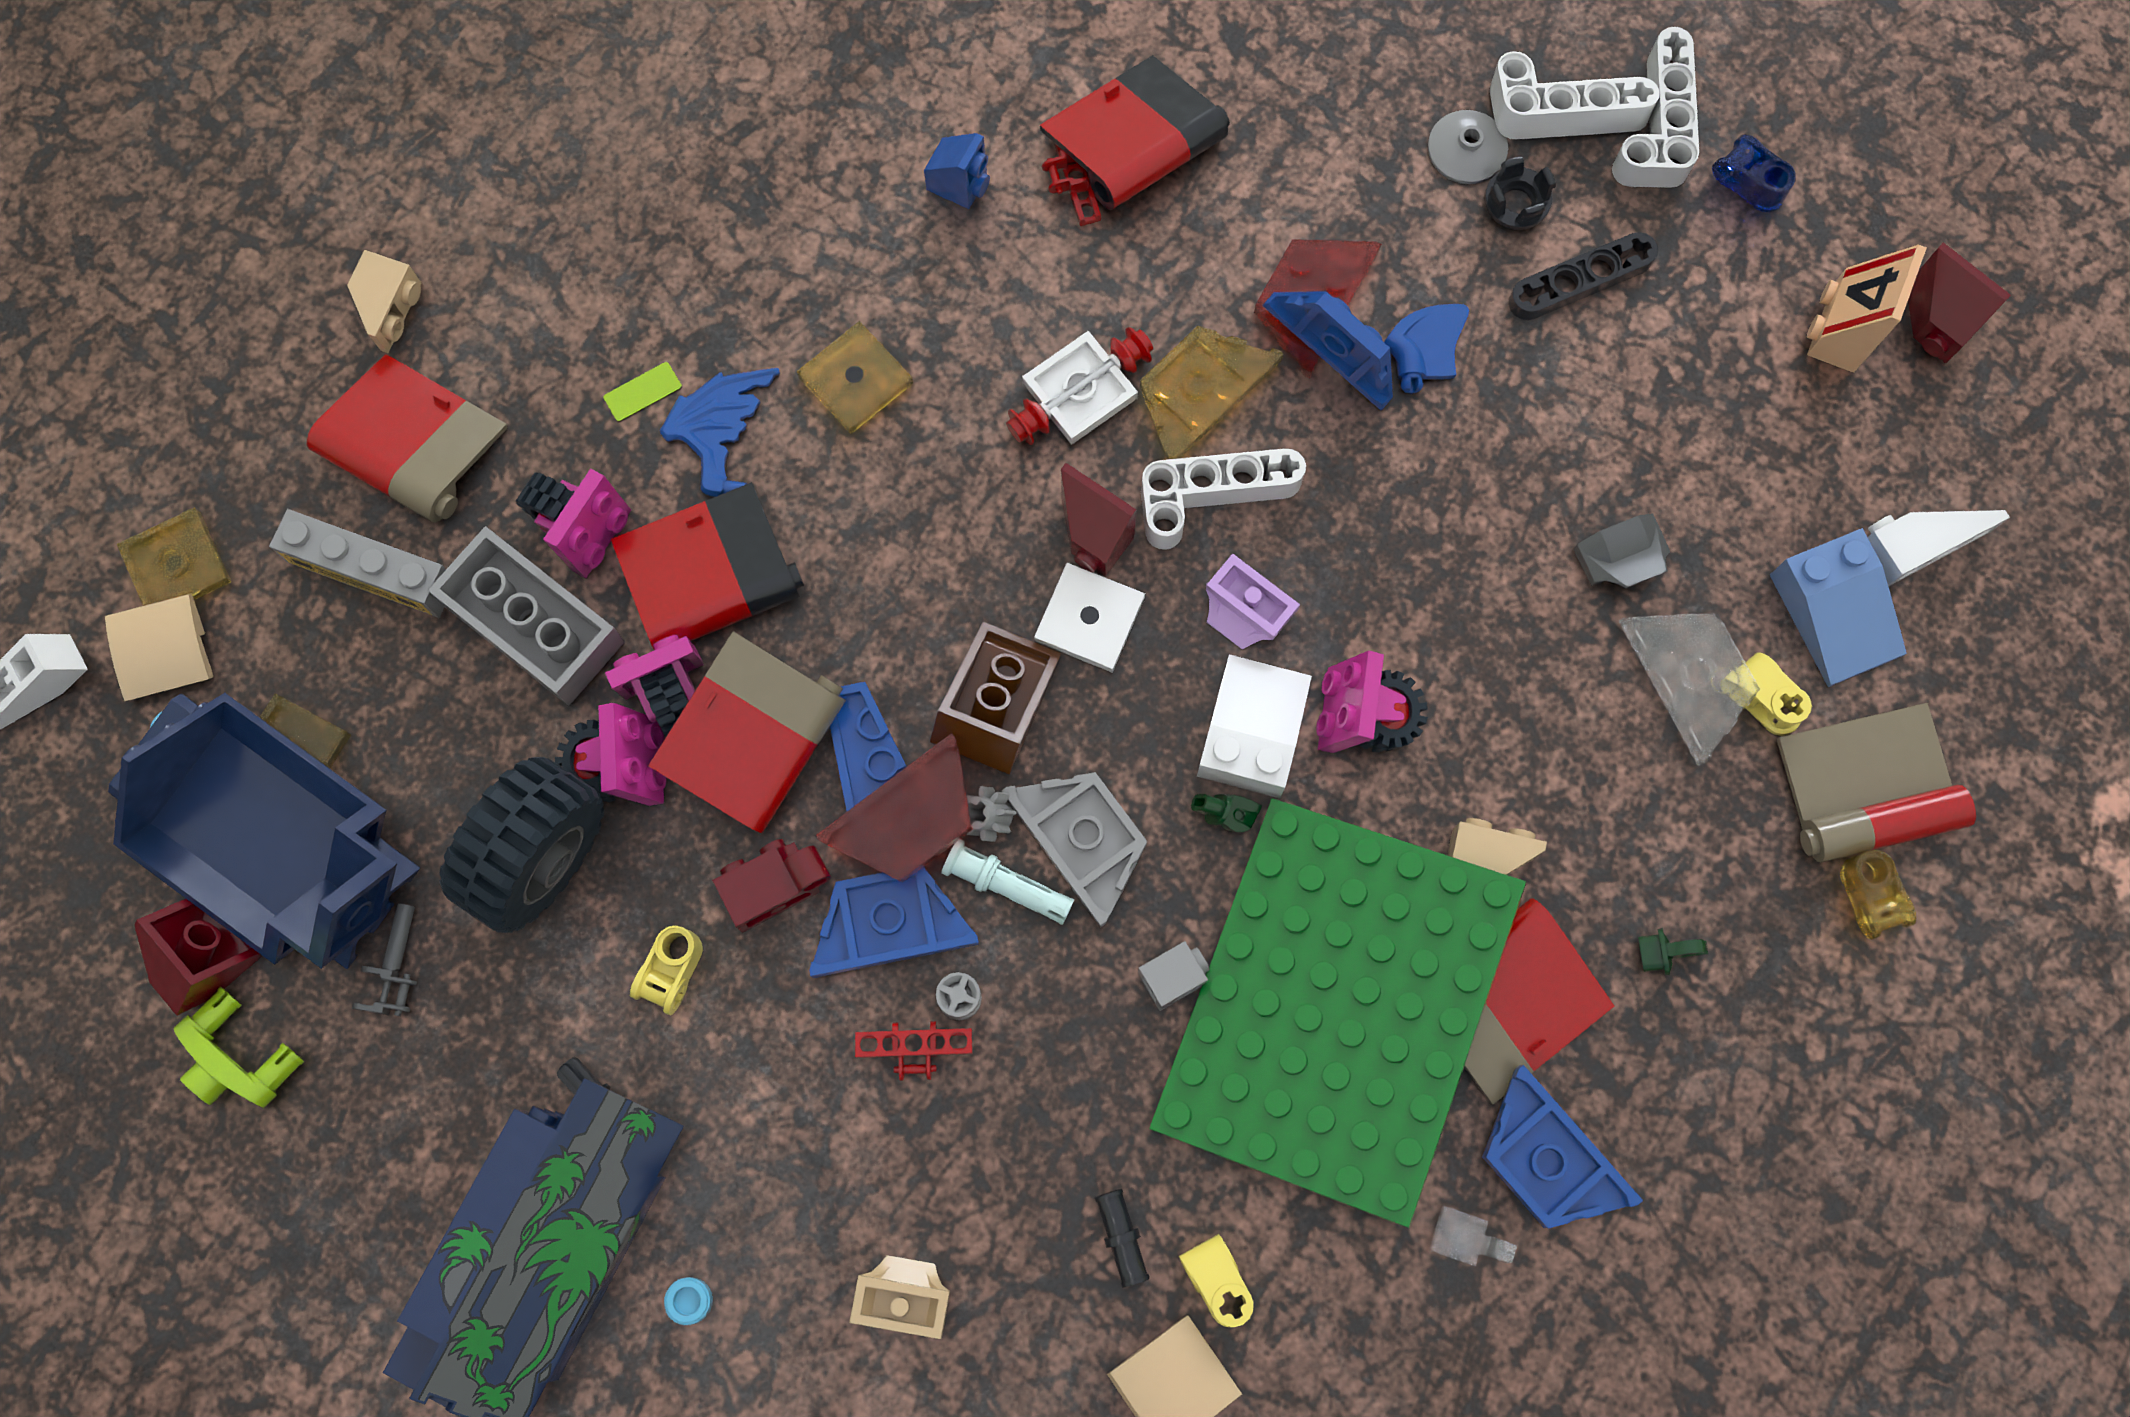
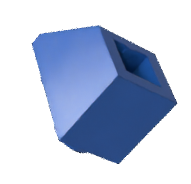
M974 133L943 137L924 169L926 190L970 209L975 198H981L985 194L990 181V176L987 175L988 155L985 154L984 136Z

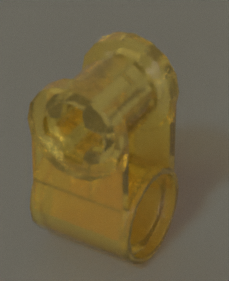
M1870 850L1845 860L1840 871L1841 881L1854 908L1856 921L1868 939L1879 938L1883 931L1900 925L1908 928L1916 924L1917 918L1914 905L1904 889L1894 861L1888 854L1879 850ZM1864 862L1873 869L1874 879L1872 882L1866 880L1862 874V864ZM1889 911L1888 915L1881 916L1882 913Z

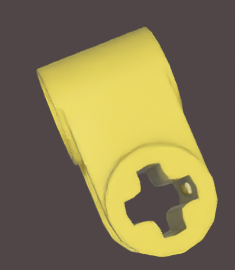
M1755 653L1724 681L1725 689L1733 700L1746 708L1766 730L1774 735L1785 736L1793 733L1811 713L1812 704L1807 693L1782 672L1773 659L1763 653ZM1795 699L1799 701L1797 705L1794 703ZM1785 707L1791 711L1787 715L1781 711ZM1775 718L1779 720L1777 723L1773 722Z
M670 926L663 929L656 937L645 963L638 971L632 983L629 996L635 1000L644 998L663 1007L665 1014L673 1015L684 998L688 982L701 958L703 947L700 938L692 931L680 926ZM685 936L688 941L686 954L679 959H673L669 950L672 941L677 937ZM653 984L666 989V992L664 993L653 988Z
M1219 1234L1179 1256L1193 1286L1201 1294L1217 1323L1224 1327H1237L1250 1319L1254 1304L1251 1294L1239 1274V1269L1228 1247ZM1227 1292L1232 1298L1240 1296L1243 1301V1305L1238 1308L1240 1316L1237 1319L1232 1314L1222 1315L1219 1307L1225 1303L1222 1295Z

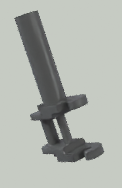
M397 904L382 969L362 966L361 972L379 975L381 980H384L380 1001L374 1002L373 1006L353 1003L351 1009L389 1015L390 1010H395V1016H401L402 1012H410L411 1009L405 1007L409 986L417 985V981L410 980V974H404L403 978H398V972L403 960L415 910L414 906ZM391 982L400 984L395 1005L386 1003Z

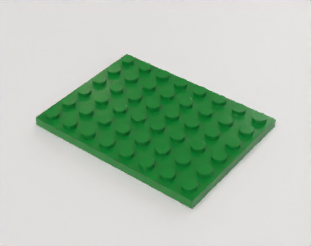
M1272 798L1210 963V970L1206 974L1208 981L1202 985L1149 1129L1410 1229L1507 943L1526 881Z

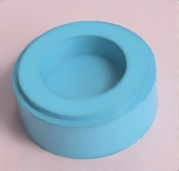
M694 1277L675 1281L668 1288L664 1298L667 1315L671 1320L681 1325H692L702 1321L709 1314L713 1303V1296L709 1286L701 1279Z

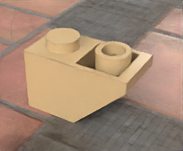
M364 250L347 286L367 334L381 351L389 353L393 343L398 341L403 333L404 319L410 307L414 306L420 297L422 283L410 265Z
M1468 818L1466 823L1460 821L1452 829L1447 856L1510 875L1546 850L1547 842L1535 839V834L1527 830L1513 828L1509 829V833L1492 829V823L1488 821Z

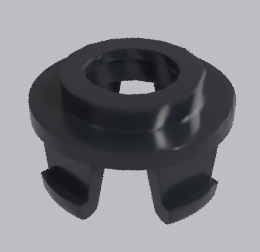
M1522 156L1510 158L1501 164L1502 169L1500 172L1495 174L1490 180L1485 192V205L1491 217L1500 225L1515 230L1529 229L1541 223L1548 215L1552 205V189L1556 187L1555 178L1548 167L1541 169L1537 173L1532 169L1524 167ZM1511 190L1523 191L1530 198L1531 206L1524 208L1520 213L1512 212L1506 208L1504 195Z

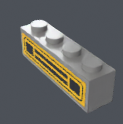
M290 509L286 510L269 547L287 563L440 618L444 606L428 589L446 570L443 565Z

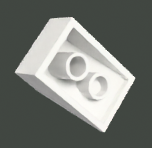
M1229 654L1197 777L1281 798L1288 779L1312 676Z

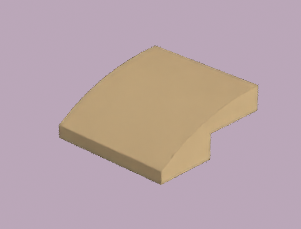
M192 593L105 616L111 657L124 701L214 677L200 637L205 632Z
M1188 1315L1181 1318L1152 1342L1140 1348L1107 1374L1135 1417H1214L1242 1395Z

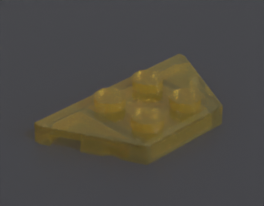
M1201 326L1195 327L1140 380V389L1166 459H1179L1188 452L1282 361L1284 354L1274 348L1269 352L1247 345V340L1238 337H1224L1218 334L1217 331Z

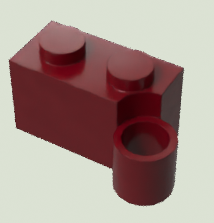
M778 839L762 847L759 850L760 856L746 863L743 859L734 861L720 870L721 876L712 881L737 929L744 933L820 893L818 887L831 879V875L816 846L812 845L799 850L794 842L785 845L783 839Z

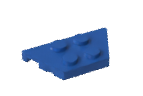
M1327 291L1274 292L1263 304L1265 309L1377 408L1382 410L1393 398L1390 347L1383 342L1381 335L1374 328L1364 325L1351 314L1350 308L1344 301L1332 297Z
M917 865L835 882L830 899L831 905L828 915L824 919L819 945L809 971L812 978L975 946L979 945V941L975 932L965 922L924 866Z
M1519 1065L1513 1072L1482 1156L1487 1164L1543 1228L1549 1229L1568 1224L1570 1221L1582 1218L1587 1219L1602 1215L1608 1211L1639 1205L1643 1201L1641 1197L1524 1065Z

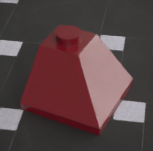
M1943 242L1919 269L1908 298L1913 338L1922 344L1927 353L1947 363L2011 295Z
M1065 463L1061 468V499L1071 554L1074 555V561L1081 568L1092 573L1096 570L1106 577L1134 539L1137 509Z
M187 899L139 918L134 924L149 983L176 1016L208 1001L218 991L217 989L220 986L225 989L262 957L261 954Z

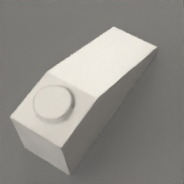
M2005 510L1910 512L1897 520H1894L1892 515H1889L1868 528L1871 533L1868 539L1883 565L1887 583L1890 586L1988 534L2010 517Z
M25 634L0 659V730L63 694L88 670L70 634Z

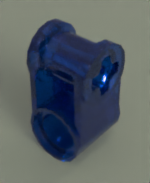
M1746 134L1740 135L1736 139L1732 151L1726 157L1719 158L1712 165L1715 178L1723 186L1732 189L1751 203L1755 209L1762 212H1772L1779 209L1796 181V172L1788 162L1764 147L1758 139Z

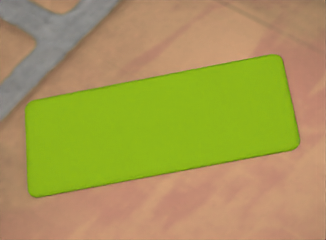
M664 362L610 391L603 398L615 419L621 421L680 389L682 385L669 363Z

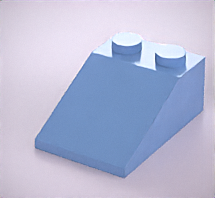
M1863 528L1790 557L1770 574L1776 589L1828 687L1907 654L1883 565Z

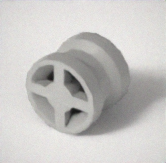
M960 972L951 973L940 981L936 990L937 1004L942 1012L951 1019L959 1021L969 1019L980 1008L982 1001L980 988L975 979L968 974Z

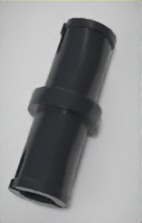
M1118 1189L1095 1197L1108 1236L1104 1238L1106 1248L1111 1247L1122 1281V1288L1149 1280L1150 1277L1147 1274L1137 1239L1141 1236L1138 1228H1133L1123 1197V1190Z

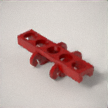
M1054 143L1058 157L1048 158L1041 166L1043 171L1050 173L1052 184L1048 187L1049 192L1061 194L1069 190L1080 226L1101 221V213L1086 170ZM1059 169H1062L1065 179L1060 180ZM1073 171H1079L1084 177L1074 179L1068 176ZM1087 191L1088 197L1084 200H1079L1077 193ZM1082 207H1092L1094 215L1084 217Z
M930 1021V1030L899 1031V1022L892 1024V1031L855 1032V1057L899 1058V1066H894V1073H899L900 1081L904 1080L905 1074L925 1073L927 1079L931 1080L932 1072H937V1066L932 1065L931 1057H937V1055L973 1054L972 1028L937 1029L936 1021ZM913 1034L920 1036L922 1039L921 1048L915 1052L909 1051L905 1045L907 1037ZM952 1036H966L967 1045L965 1048H952L950 1038ZM929 1037H930V1048L928 1047V1039H929ZM937 1037H944L945 1044L942 1049H937ZM885 1038H892V1050L886 1051L883 1048ZM862 1039H876L878 1043L876 1050L862 1051L860 1046ZM926 1055V1064L905 1065V1056Z

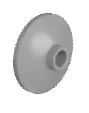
M1460 110L1444 116L1435 124L1428 139V154L1433 166L1444 177L1461 184H1477L1489 180L1501 170V164L1506 160L1508 154L1507 137L1498 131L1495 120L1490 116L1478 111ZM1464 138H1472L1476 143H1469Z

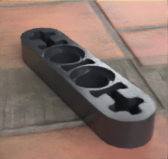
M1632 233L1526 277L1517 282L1511 292L1508 303L1510 311L1516 317L1523 320L1536 319L1643 274L1649 270L1658 255L1657 243L1646 233ZM1632 247L1636 252H1645L1642 260L1638 255L1627 258L1622 266L1621 259L1629 255ZM1597 260L1608 263L1612 274L1606 277L1594 274L1591 269V263ZM1562 275L1568 276L1575 282L1576 289L1571 292H1563L1555 286L1554 279ZM1543 287L1545 288L1546 293L1537 297L1534 306L1529 301L1522 302L1520 300L1524 292L1528 297H1533L1540 294Z

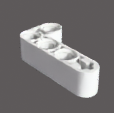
M1669 27L1660 33L1647 60V79L1652 80L1660 91L1659 99L1649 118L1650 134H1636L1628 137L1612 166L1614 178L1624 186L1677 187L1684 183L1699 156L1694 43L1692 36L1686 30L1679 27ZM1669 123L1675 124L1676 126H1678V128H1677V127H1673V126L1670 125ZM1630 158H1634L1638 160L1640 163H1635L1632 160H1630ZM1670 159H1675V160H1677L1680 164H1676V163H1674L1673 161H1671Z
M1514 51L1501 56L1490 85V98L1498 131L1509 139L1639 131L1648 123L1660 93L1657 85L1652 80L1644 77L1537 83L1532 60L1527 55Z
M1275 449L1152 462L1143 472L1141 488L1147 540L1158 549L1167 550L1175 547L1180 542L1183 534L1184 508L1286 499L1294 496L1299 491L1305 475L1306 463L1304 458L1293 449ZM1264 470L1266 471L1265 479H1268L1267 481H1263V480H1262V479H1263V475H1264ZM1279 470H1286L1287 476H1291V478H1284L1283 472ZM1239 472H1246L1254 480L1247 484L1236 481L1233 475ZM1197 476H1205L1211 480L1212 484L1205 488L1198 487L1192 482V479ZM1155 480H1164L1169 483L1171 488L1163 492L1156 491L1150 486V483ZM1160 519H1168L1176 527L1170 531H1161L1156 528L1154 523Z

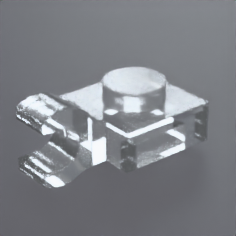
M1442 1206L1429 1251L1472 1266H1476L1479 1254L1509 1264L1513 1262L1517 1245L1485 1235L1488 1221Z

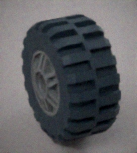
M532 757L516 763L514 769L506 770L499 776V780L493 786L490 785L482 794L483 797L476 805L471 807L466 814L467 818L462 826H459L454 833V840L451 846L447 847L444 854L445 863L440 867L439 875L441 879L439 881L446 898L498 933L519 931L525 927L526 923H532L537 919L544 909L547 910L554 902L555 897L560 892H563L569 884L571 877L583 864L582 861L586 854L590 852L594 844L595 835L599 833L602 825L600 820L604 817V804L599 792L551 759L545 757Z

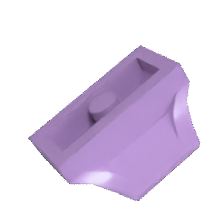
M1234 554L1228 558L1206 585V591L1210 599L1207 623L1241 649L1261 640H1273L1298 611L1300 606L1299 603Z

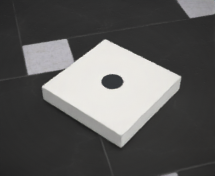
M1067 563L1034 636V641L1113 673L1144 601L1145 593Z

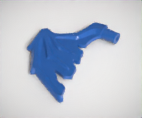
M779 368L756 370L723 376L722 372H720L687 397L679 396L660 429V433L667 442L673 440L685 442L701 458V491L705 495L716 497L747 484L727 480L725 464L729 452L721 444L726 442L735 443L739 440L740 433L747 427V424L741 420L754 416L756 409L761 403L754 394L741 395V393H745L754 387H769L775 376H779Z

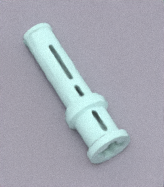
M959 838L956 840L943 866L942 874L949 876L952 873L975 884V890L979 892H987L989 889L1063 925L1075 899L1055 892L1034 880L1000 865L1001 861L993 854L987 857L966 847L965 841Z

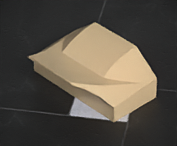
M886 1255L874 1270L858 1275L849 1323L942 1339L950 1291L941 1284L935 1264Z

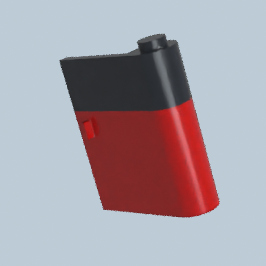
M1152 55L1040 124V131L1088 172L1094 195L1105 208L1113 210L1228 136L1230 122L1227 113L1221 106H1215Z
M752 482L611 539L653 649V645L666 637L678 635V638L681 639L687 636L690 641H693L800 597L797 589L804 586L795 562L786 565Z

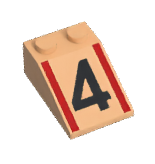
M1918 244L1847 267L1836 281L1829 280L1819 302L1825 305L1822 315L1817 314L1807 333V338L1812 339L1807 355L1854 373L1901 321L1927 247Z

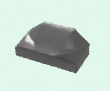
M1653 513L1638 515L1603 529L1579 542L1573 549L1591 586L1608 581L1628 588L1668 571L1666 556L1670 553V549Z

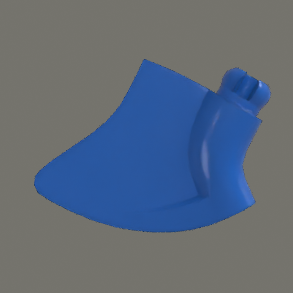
M1444 304L1420 309L1403 318L1387 336L1384 343L1390 347V353L1396 360L1398 379L1401 380L1400 387L1405 393H1417L1422 390L1423 379H1452L1456 376L1455 347L1469 315V309L1466 305Z

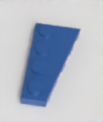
M866 682L841 686L843 690L839 696L845 699L846 702L830 725L856 858L860 859L942 841L939 831L928 812Z

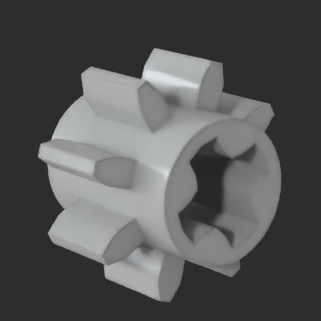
M980 786L979 796L966 795V802L962 813L959 814V817L963 818L964 823L968 826L966 834L980 836L982 841L995 842L997 838L996 832L1010 833L1009 826L1013 816L1016 814V811L1012 810L1011 805L1007 802L1010 795L1003 792L995 793L993 787Z

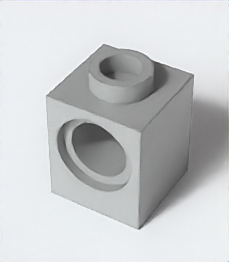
M1184 941L1139 967L1138 975L1159 1011L1207 983L1208 979L1204 973L1210 969L1197 947L1190 950Z

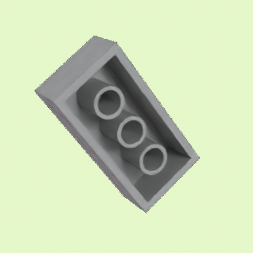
M486 526L428 589L445 608L568 706L625 643L613 626Z

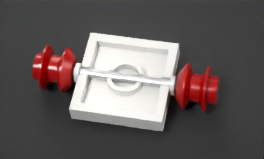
M1127 327L1125 329V340L1121 342L1115 337L1110 340L1111 355L1108 356L1091 333L1087 331L1022 376V383L1038 403L1024 399V410L1019 414L1012 409L1008 410L1010 420L1006 422V425L1013 437L1019 443L1025 440L1028 444L1033 445V434L1039 430L1046 435L1049 433V419L1051 418L1072 445L1138 399V391L1120 369L1135 373L1137 372L1136 362L1142 359L1146 363L1152 361L1150 352L1153 350V345L1148 336L1140 329L1135 331Z

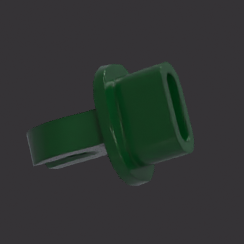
M1196 794L1191 803V809L1204 814L1205 821L1208 824L1221 825L1230 832H1245L1251 829L1262 807L1257 802L1245 797L1229 794H1216L1214 796Z
M1663 928L1657 929V935L1638 937L1644 972L1664 970L1665 975H1670L1672 959L1709 955L1707 941L1694 939L1669 943Z

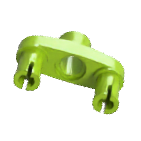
M220 986L217 989L218 991L192 1017L187 1014L174 1027L176 1036L196 1061L180 1078V1081L208 1105H212L229 1088L264 1109L277 1096L275 1090L305 1061L296 1055L286 1044L282 1043L278 1050L255 1073L251 1071L247 1073L212 1041L215 1038L212 1034L242 1006Z

